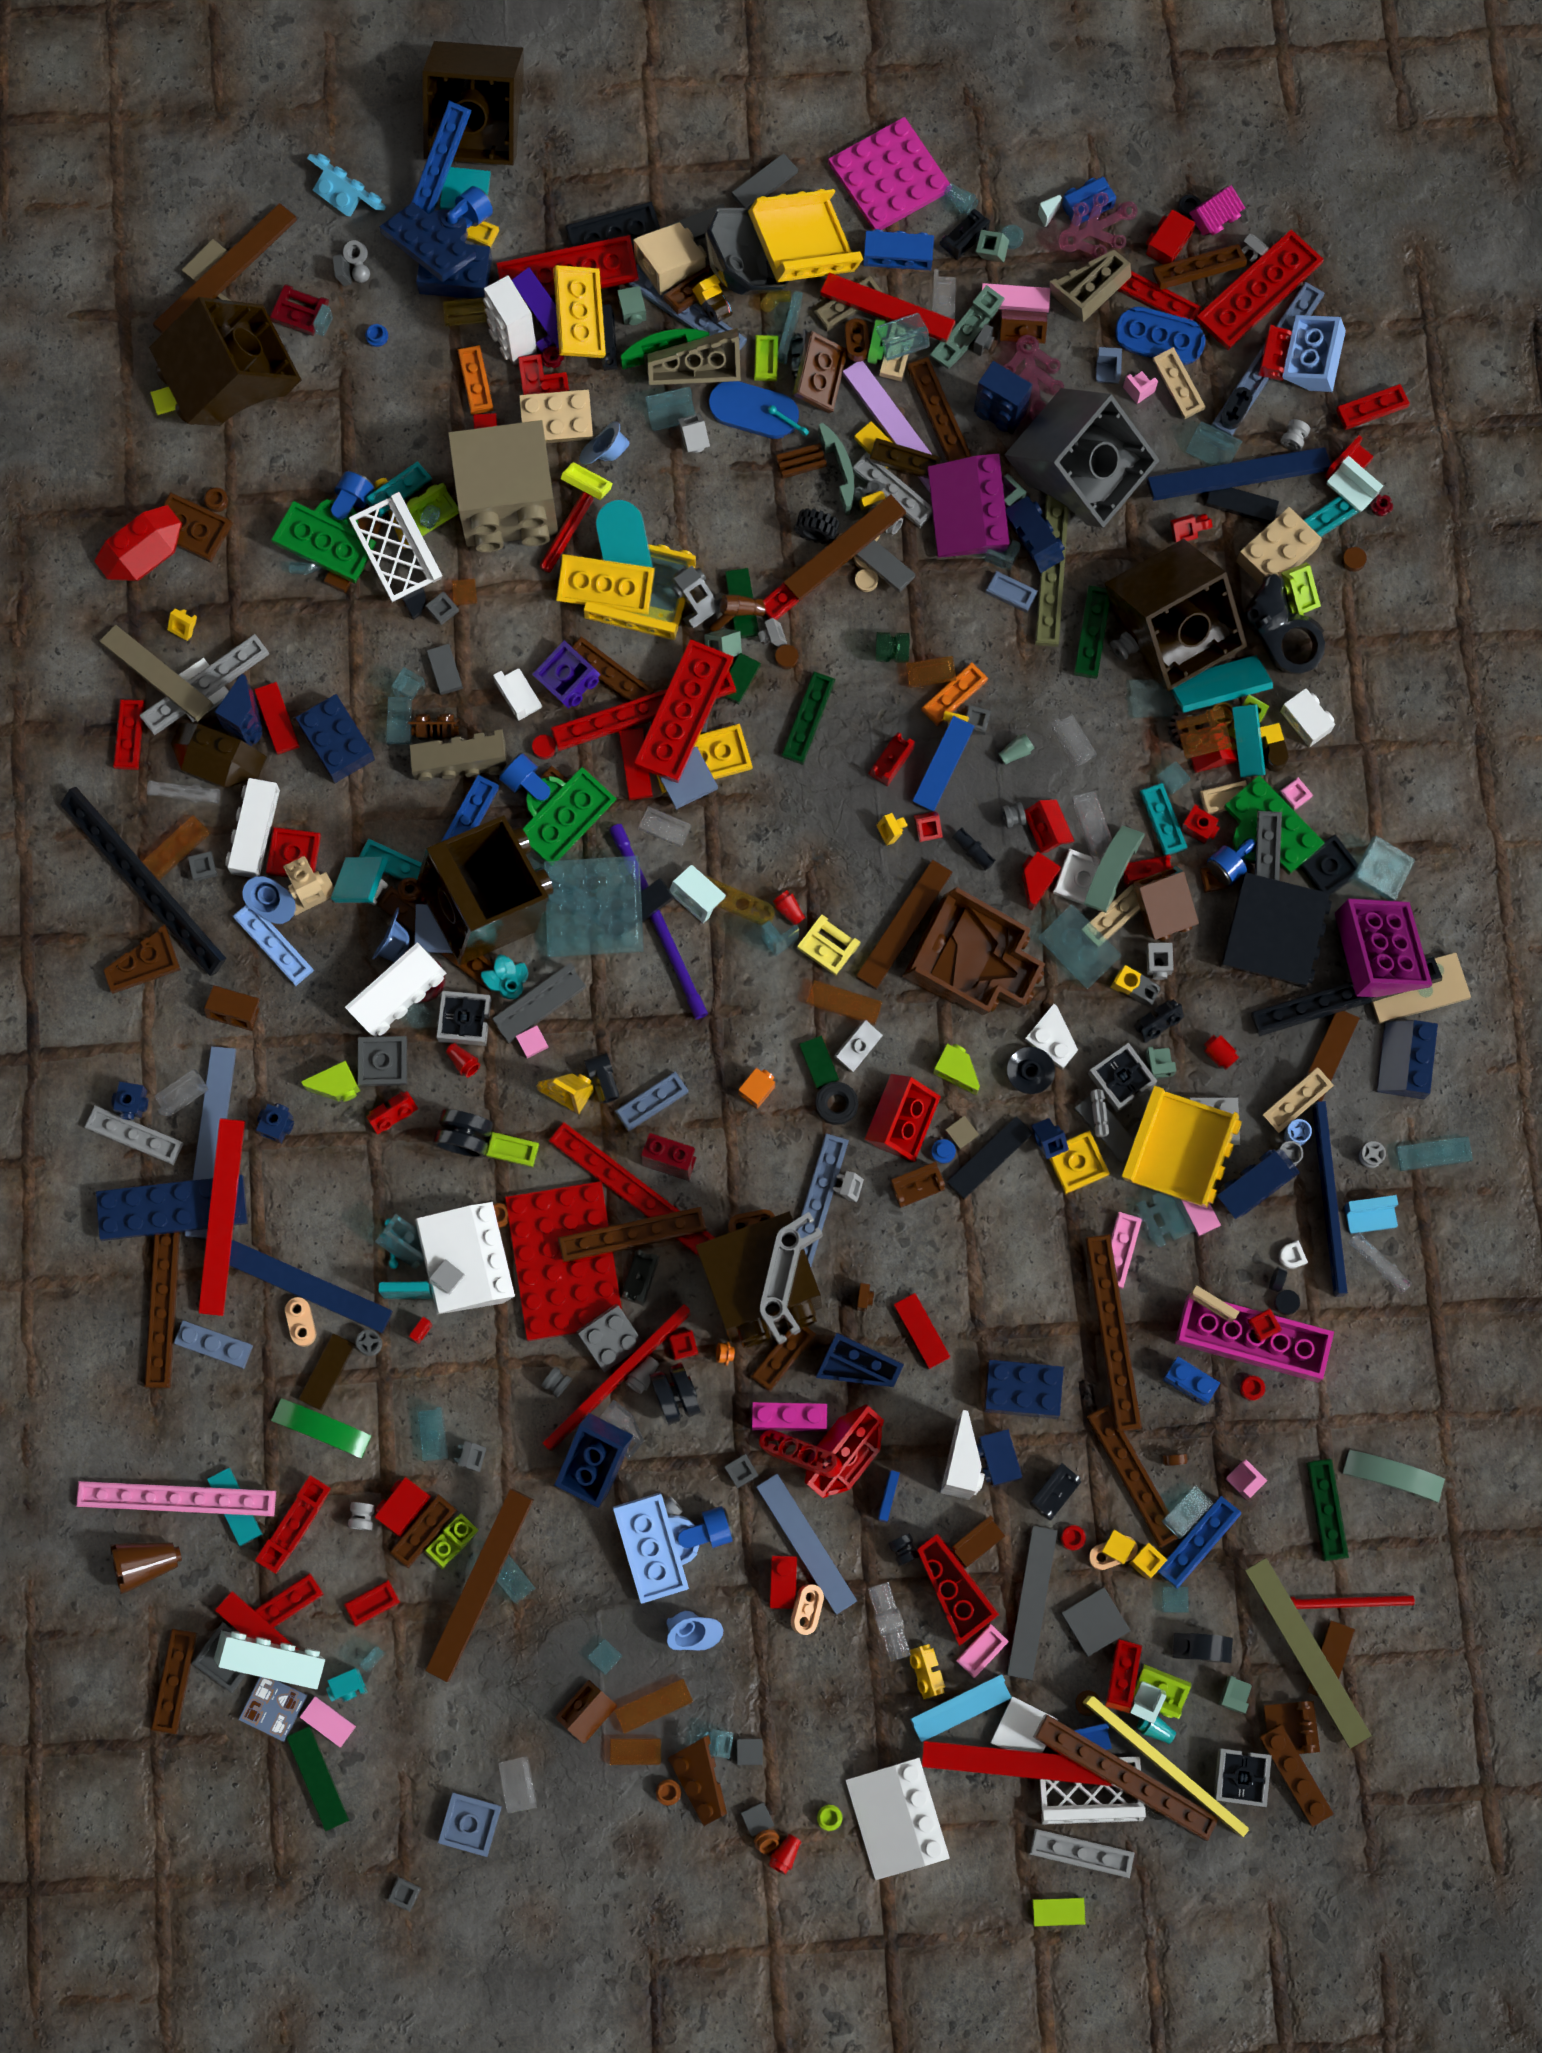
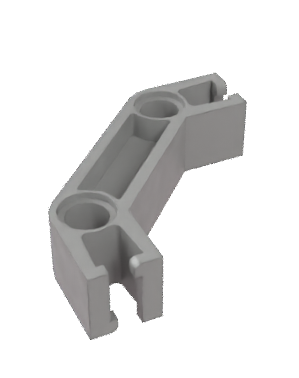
M809 1212L778 1232L760 1304L761 1316L779 1345L787 1340L785 1336L779 1335L774 1323L782 1318H785L791 1325V1334L796 1335L800 1332L798 1324L787 1308L800 1250L823 1237L819 1227L814 1230V1233L804 1238H800L799 1233L796 1231L807 1222L810 1224L814 1221ZM786 1235H792L796 1238V1243L791 1247H787L782 1243V1239ZM768 1305H778L780 1307L779 1313L776 1316H769L766 1313Z

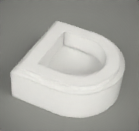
M1299 1240L1285 1245L1279 1252V1261L1287 1269H1295L1308 1263Z

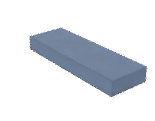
M673 1072L615 1110V1113L629 1132L689 1093L678 1074Z

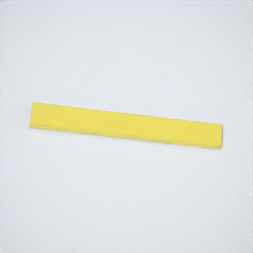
M1094 1696L1086 1697L1082 1702L1104 1722L1108 1723L1110 1727L1237 1835L1244 1837L1247 1834L1249 1828Z

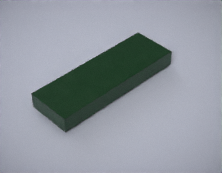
M748 568L725 571L729 595L735 594L753 598ZM744 615L733 617L734 629L740 631L741 638L758 636L757 616Z

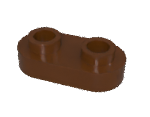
M858 318L849 320L845 325L846 353L852 361L861 362L866 360L870 349L867 323Z
M767 1209L737 1214L728 1223L729 1233L736 1231L738 1224H743L747 1227L760 1222L762 1219L775 1217V1215Z

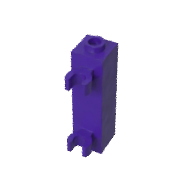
M529 267L513 278L512 282L548 333L546 337L536 343L541 353L553 344L559 349L556 304Z

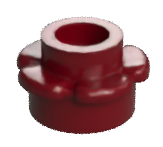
M555 346L547 347L541 354L542 363L547 368H558L561 365V361L564 360V356L559 355V349Z
M1377 495L1370 505L1372 512L1380 517L1386 516L1393 510L1392 499L1388 495Z

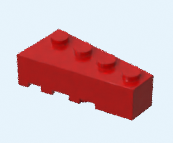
M936 1534L917 1550L960 1646L995 1619L999 1612L941 1536Z

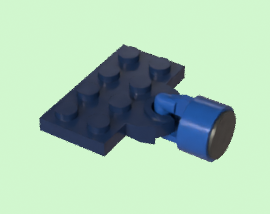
M471 186L456 197V206L452 210H436L428 214L412 202L379 226L380 233L440 281L444 282L476 258V251L465 243L468 237L467 228L470 226L476 227L490 217L493 213V206L483 190Z

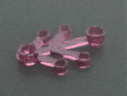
M1104 192L1096 193L1093 197L1094 204L1086 227L1079 230L1082 216L1088 214L1089 206L1084 202L1077 203L1073 209L1074 215L1069 229L1064 230L1059 236L1060 248L1065 252H1074L1079 249L1092 254L1094 258L1107 253L1104 245L1094 246L1082 240L1088 236L1109 243L1115 249L1123 248L1126 245V238L1123 235H1113L1102 231V229L1120 220L1134 219L1138 212L1136 204L1130 201L1123 202L1119 205L1117 212L1098 221L1102 207L1108 203L1109 198ZM1100 195L1104 198L1102 204L1098 202V197ZM1080 205L1084 207L1082 214L1078 211ZM1127 207L1132 208V213L1130 215H1128L1126 212ZM1070 236L1074 240L1072 245L1068 243V237ZM1118 237L1121 239L1120 246L1116 245V239ZM1098 247L1102 250V254L1100 256L1096 254V250Z
M1024 335L1017 341V353L1003 367L1015 373L1016 367L1025 358L1026 368L1019 376L1033 384L1029 416L1034 420L1038 416L1034 413V410L1042 411L1047 405L1041 401L1038 380L1048 386L1050 393L1054 396L1058 391L1054 390L1053 386L1058 385L1060 388H1064V384L1037 367L1034 357L1046 365V370L1050 374L1058 373L1061 366L1060 361L1056 358H1051L1040 350L1039 342L1034 336ZM1028 344L1031 346V349L1026 350L1023 346ZM1054 363L1057 365V368L1052 369L1049 365Z

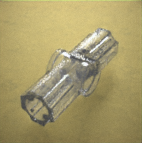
M889 1582L868 1588L876 1613L874 1615L880 1636H883L890 1662L911 1656L904 1634L903 1619L899 1608H896Z

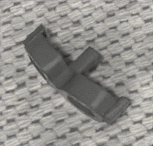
M872 480L867 484V489L862 486L856 487L854 489L853 501H860L862 497L868 494L882 491L886 488V485L878 480Z

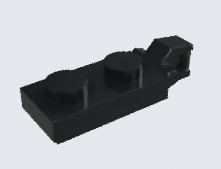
M610 304L602 305L606 355L604 358H601L604 371L616 370L618 367L614 312Z

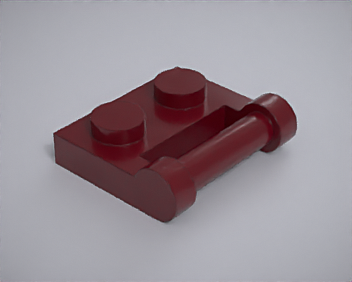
M285 284L270 319L272 322L314 336L323 313L328 308L329 299L308 295L294 290L292 286ZM292 298L300 302L315 306L316 308L315 310H312L310 308L298 305L288 300Z

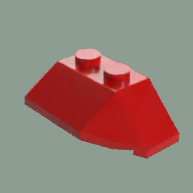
M168 505L145 511L107 539L94 562L108 580L139 581L175 553L182 523Z
M866 1404L839 1417L817 1447L834 1453L841 1460L842 1469L840 1473L835 1477L828 1478L806 1470L805 1484L821 1498L850 1490L880 1452L884 1419ZM815 1452L809 1455L808 1462L814 1459ZM822 1460V1464L825 1467L833 1465V1462L828 1464Z

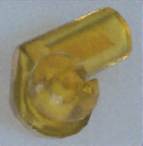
M791 290L769 292L761 301L762 310L771 312L779 302H791Z

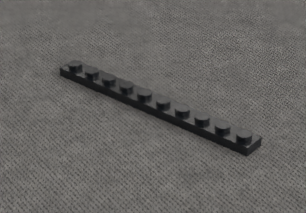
M77 787L70 788L60 803L63 809L208 975L216 974L227 958Z

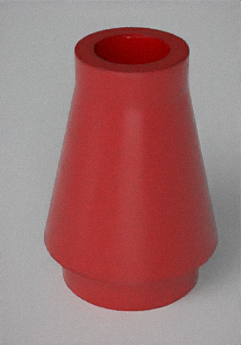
M788 890L772 901L775 904L774 908L792 922L794 926L806 918L794 894H790Z
M456 1043L451 1044L447 1048L445 1053L450 1057L460 1075H465L469 1078L479 1070L480 1063L476 1056L459 1047Z
M788 1834L787 1838L769 1857L771 1860L768 1865L779 1873L786 1875L788 1870H792L802 1842L795 1836Z

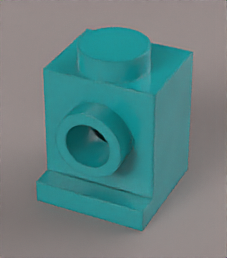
M357 1668L327 1680L329 1687H326L331 1701L341 1698L343 1702L349 1701L357 1697V1691L360 1694L368 1693L360 1671Z

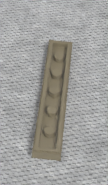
M117 625L100 640V643L197 722L214 706L212 701Z

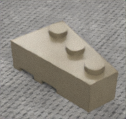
M1112 250L1088 262L1087 266L1077 271L1074 269L1069 272V275L1059 280L1054 279L1050 281L1051 296L1084 322L1131 278V263L1117 251Z

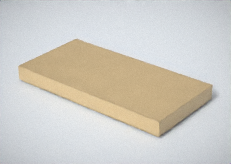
M1457 953L1435 958L1443 978L1442 981L1432 984L1430 988L1408 991L1371 1002L1378 1024L1470 999L1471 995Z

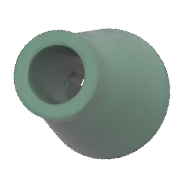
M1024 733L1021 736L1017 735L998 754L1004 764L1007 765L1012 761L1030 755V752L1035 748Z

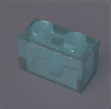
M395 1214L386 1224L375 1242L416 1269L424 1260L417 1228Z

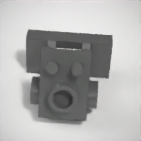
M693 566L687 569L685 567L679 569L674 574L671 587L678 598L684 597L691 609V613L682 619L686 626L690 628H695L720 610L721 597L726 595L718 593L713 596L704 582L706 580L705 575L699 568L695 570ZM698 586L705 597L695 602L690 591Z

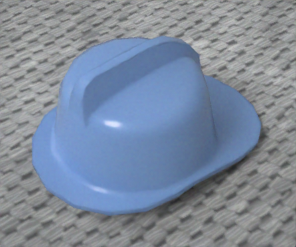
M617 421L610 423L584 447L579 456L581 464L587 465L597 459L613 461L629 446V441L620 432V424Z
M255 876L244 885L242 891L244 902L251 910L275 924H283L294 916L296 910L295 900L292 894L277 881L264 876Z
M399 907L396 909L385 937L372 959H375L378 955L396 962L407 951L409 947L408 932L396 921Z
M683 1611L673 1618L667 1619L669 1632L667 1644L673 1650H706L715 1646L723 1636V1627L720 1622L712 1618L698 1617L691 1611Z

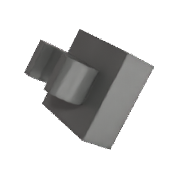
M467 1441L464 1442V1445H458L457 1448L462 1449L460 1458H454V1461L461 1467L480 1472L486 1448Z

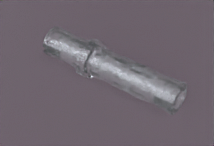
M149 780L147 785V795L187 799L191 800L192 803L204 801L218 804L220 801V789L200 787L199 784L188 786Z
M1360 1232L1348 1242L1382 1275L1381 1278L1391 1283L1401 1295L1413 1284L1397 1269L1398 1266L1395 1263L1392 1264Z

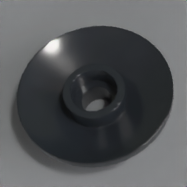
M1025 1047L1019 1049L1011 1056L1007 1065V1076L1012 1086L1018 1091L1025 1094H1038L1045 1091L1053 1082L1055 1065L1050 1055L1044 1050L1037 1047ZM1033 1069L1035 1074L1028 1076L1026 1070Z

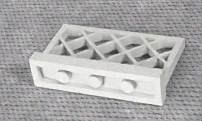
M400 492L349 517L391 602L442 578V574ZM389 505L393 513L391 521L377 517L380 508ZM376 511L375 516L369 515L370 513ZM362 517L372 519L370 531L360 529L356 520ZM394 517L398 524L393 523ZM375 521L389 525L385 537L372 533ZM391 526L402 530L404 535L401 543L388 538ZM363 534L368 535L367 541L365 540ZM371 536L384 541L380 553L370 550L368 543ZM405 538L409 545L403 544ZM386 542L400 546L396 558L383 554ZM402 547L412 550L414 554L412 564L399 560ZM374 555L379 556L378 561H376ZM381 557L395 562L391 574L381 571L379 567ZM416 559L420 566L414 565ZM397 563L410 567L407 579L393 575ZM413 568L423 571L426 580L420 583L410 581ZM384 575L390 577L388 583ZM392 578L405 582L403 591L396 595L393 594L390 588ZM408 584L414 585L406 589Z
M1118 1757L1128 1764L1134 1763L1135 1768L1141 1771L1140 1757ZM1040 1779L1042 1825L1143 1821L1146 1817L1144 1804L1138 1800V1803H1127L1120 1797L1123 1791L1117 1794L1109 1786L1100 1785L1092 1795L1081 1785L1082 1783H1074L1076 1786L1066 1796L1056 1786L1059 1781L1052 1783L1050 1780ZM1046 1783L1051 1786L1047 1791ZM1103 1787L1114 1796V1799L1109 1804H1102L1095 1798ZM1077 1788L1089 1797L1084 1805H1076L1070 1799V1796ZM1052 1789L1064 1798L1058 1806H1047V1795ZM1091 1800L1095 1803V1805L1088 1804L1091 1802ZM1116 1800H1118V1801H1120L1122 1804H1113V1803H1114ZM1066 1801L1070 1804L1067 1806H1062Z

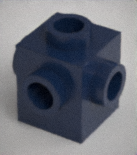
M119 1081L117 1093L114 1092L112 1096L111 1106L114 1107L113 1110L121 1119L133 1121L134 1117L142 1118L143 1112H146L149 1099L146 1098L148 1090L143 1085Z
M278 1103L275 1106L267 1104L266 1109H262L257 1118L259 1124L256 1131L258 1134L282 1144L285 1135H289L294 1126L293 1116L288 1112L289 1108Z

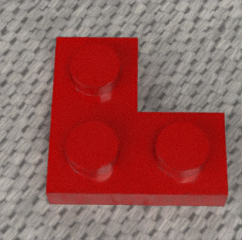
M541 354L518 357L523 395L569 391L567 372L544 375Z

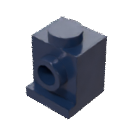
M1050 1118L1031 1125L1035 1141L1046 1159L1069 1150L1064 1131L1058 1125L1054 1126Z

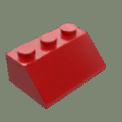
M891 1074L864 1140L883 1151L915 1162L941 1096L910 1076Z

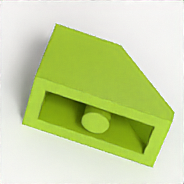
M947 1044L933 1074L977 1095L980 1085L969 1054L965 1053L966 1050L957 1044H953V1046Z
M346 1061L301 1081L306 1091L338 1102L341 1100L344 1102L349 1101L357 1096L356 1093L360 1092Z

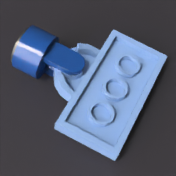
M661 1492L613 1507L641 1604L689 1589L682 1565L693 1560L697 1555L699 1545L710 1542L712 1548L731 1543L733 1542L732 1539H734L727 1511L722 1506L701 1512L704 1523L696 1526L686 1517L679 1515L668 1516Z

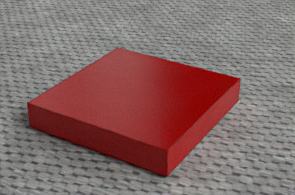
M273 827L266 874L288 877L283 866L303 856L306 857L313 873H315L321 834Z

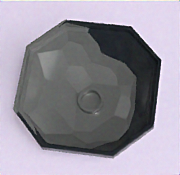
M718 208L714 212L705 234L709 263L714 274L723 285L740 295L783 290L789 281H776L748 213L750 208Z

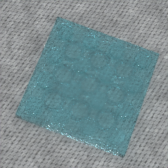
M639 856L544 862V870L547 872L553 886V894L549 895L546 904L548 957L644 952Z

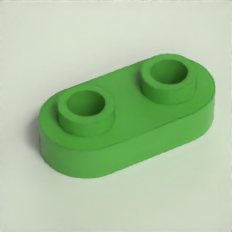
M876 319L867 363L877 364L878 360L882 361L884 347L881 346L882 339H887L889 326H885V321Z

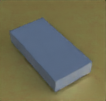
M996 571L985 593L1027 613L1038 591Z

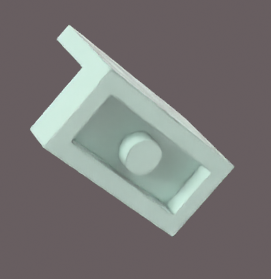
M1349 456L1327 481L1328 486L1359 512H1362L1371 503L1383 487L1380 482Z
M690 865L672 882L670 892L674 898L702 923L710 918L713 909L726 896L693 865Z

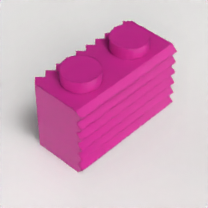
M1229 185L1189 213L1202 235L1211 233L1213 236L1224 229L1222 225L1225 222L1229 221V223H1232L1240 218L1241 214L1239 212L1244 210L1245 207L1232 185Z

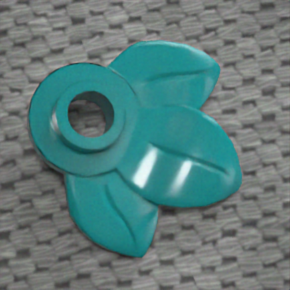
M499 954L494 963V970L481 972V978L490 990L499 991L506 999H516L523 991L522 984L528 979V969L525 963L514 965L509 957ZM512 984L515 986V989L511 990L507 985Z

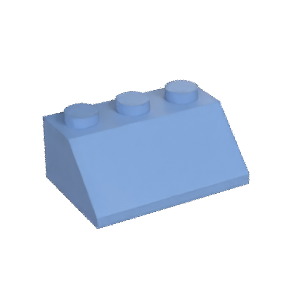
M1296 315L1282 376L1283 379L1309 391L1333 392L1346 331L1341 317Z

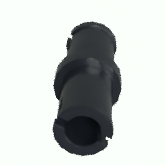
M963 827L953 835L952 839L967 852L966 855L972 857L985 871L996 861L995 858L981 847L982 843L980 841L976 842Z

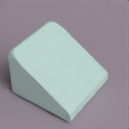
M1061 195L1040 203L1038 215L1044 227L1050 223L1060 209Z

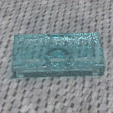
M388 697L387 744H411V724H408V722L412 719V697Z
M1194 1486L1162 1522L1180 1539L1211 1507L1213 1502L1197 1486Z

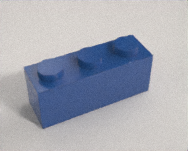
M879 229L866 231L864 266L931 271L934 235H928L923 232L917 234H908L903 231L883 232Z

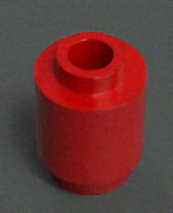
M1213 1035L1204 1044L1207 1047L1204 1052L1219 1068L1222 1066L1227 1070L1239 1058L1236 1054L1237 1051L1222 1035L1218 1038Z

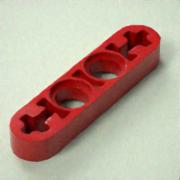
M767 1430L760 1436V1447L771 1456L828 1478L835 1477L842 1469L841 1460L830 1451L775 1430ZM775 1440L779 1444V1447L772 1443L768 1445V1443L770 1441ZM790 1445H796L795 1451L790 1455H786V1449ZM815 1452L814 1459L811 1462H805L807 1454ZM822 1460L828 1464L833 1462V1465L825 1467L822 1464Z

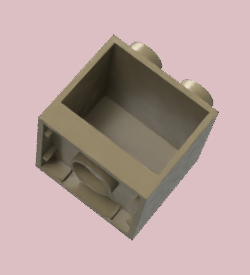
M542 420L448 432L458 509L467 547L475 546L479 552H495L503 548V542L522 540V544L526 546H540L549 542V536L558 534Z

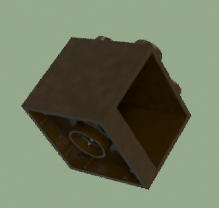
M505 815L426 848L416 885L459 966L535 933L542 914L546 911L549 895L553 894V886L547 872L542 867L534 870L526 854L531 852V846L526 833L520 826L512 829Z
M790 1211L696 1245L729 1340L731 1342L740 1338L743 1348L756 1346L771 1339L768 1326L760 1313V1304L776 1236L783 1227L793 1222ZM786 1235L782 1239V1243L787 1247H791L796 1243V1238L792 1235ZM804 1249L800 1250L787 1305L789 1312L800 1329L816 1323L815 1311L822 1308L821 1294ZM770 1304L766 1308V1313L769 1316H776L780 1311V1307L776 1304ZM782 1318L780 1321L774 1323V1325H777L786 1322L789 1331L790 1329H792L791 1325L785 1318Z

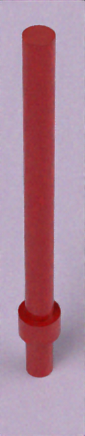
M1413 1595L1295 1599V1597H1290L1297 1609L1411 1606L1415 1604Z

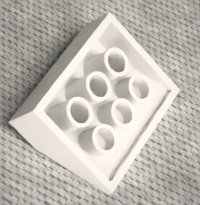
M493 1202L470 1205L415 1219L437 1314L503 1304L515 1297ZM445 1259L465 1274L464 1278L450 1295L430 1279Z
M963 1410L956 1421L940 1493L970 1500L973 1495H976L982 1489L985 1474L980 1473L982 1466L969 1413Z
M920 1758L846 1780L875 1880L950 1859Z

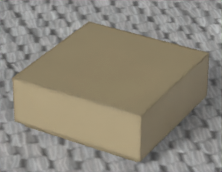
M965 1116L945 1129V1132L959 1150L979 1136Z

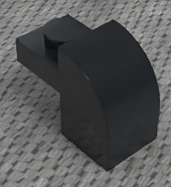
M1174 1633L1172 1658L1231 1663L1233 1638L1199 1633Z

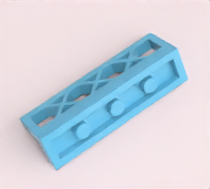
M1001 1674L911 1718L910 1721L920 1742L1011 1699L1012 1697L1004 1683L1003 1675Z

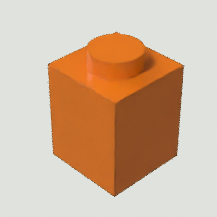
M756 1068L739 1088L738 1095L758 1109L775 1088L774 1076L765 1069L760 1071Z

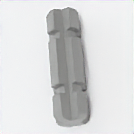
M1102 1089L1092 1090L1090 1095L1093 1102L1094 1124H1096L1094 1127L1096 1137H1105L1109 1134V1128L1106 1125L1108 1120L1106 1104L1103 1102L1105 1099L1104 1091Z

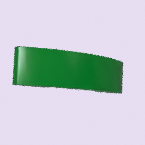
M673 329L645 337L629 347L620 356L622 370L644 364V355L710 336L709 332L697 329Z
M282 1398L271 1419L274 1423L295 1430L361 1459L372 1437L356 1428Z

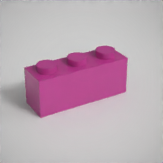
M753 1402L752 1430L826 1432L827 1404Z

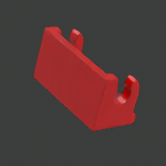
M1270 325L1258 376L1283 381L1282 376L1292 331Z
M899 732L892 738L868 772L870 776L887 787L914 750L915 741L910 738L907 741L904 740Z
M1167 854L1162 857L1128 863L1123 873L1125 887L1128 888L1133 884L1132 882L1174 867L1170 864L1171 855Z

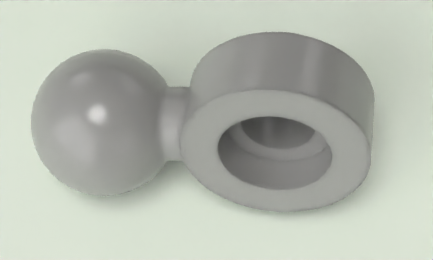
M352 240L344 246L343 256L346 261L354 264L352 270L353 279L363 283L370 277L369 268L363 265L368 251L364 244ZM356 250L360 251L358 257L354 256V252Z

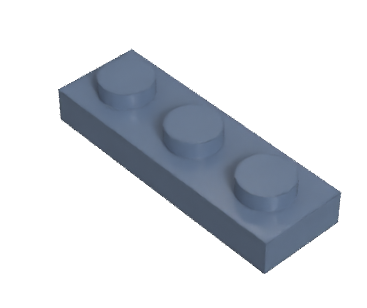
M182 1321L174 1342L177 1346L243 1369L253 1348L251 1344L186 1321Z

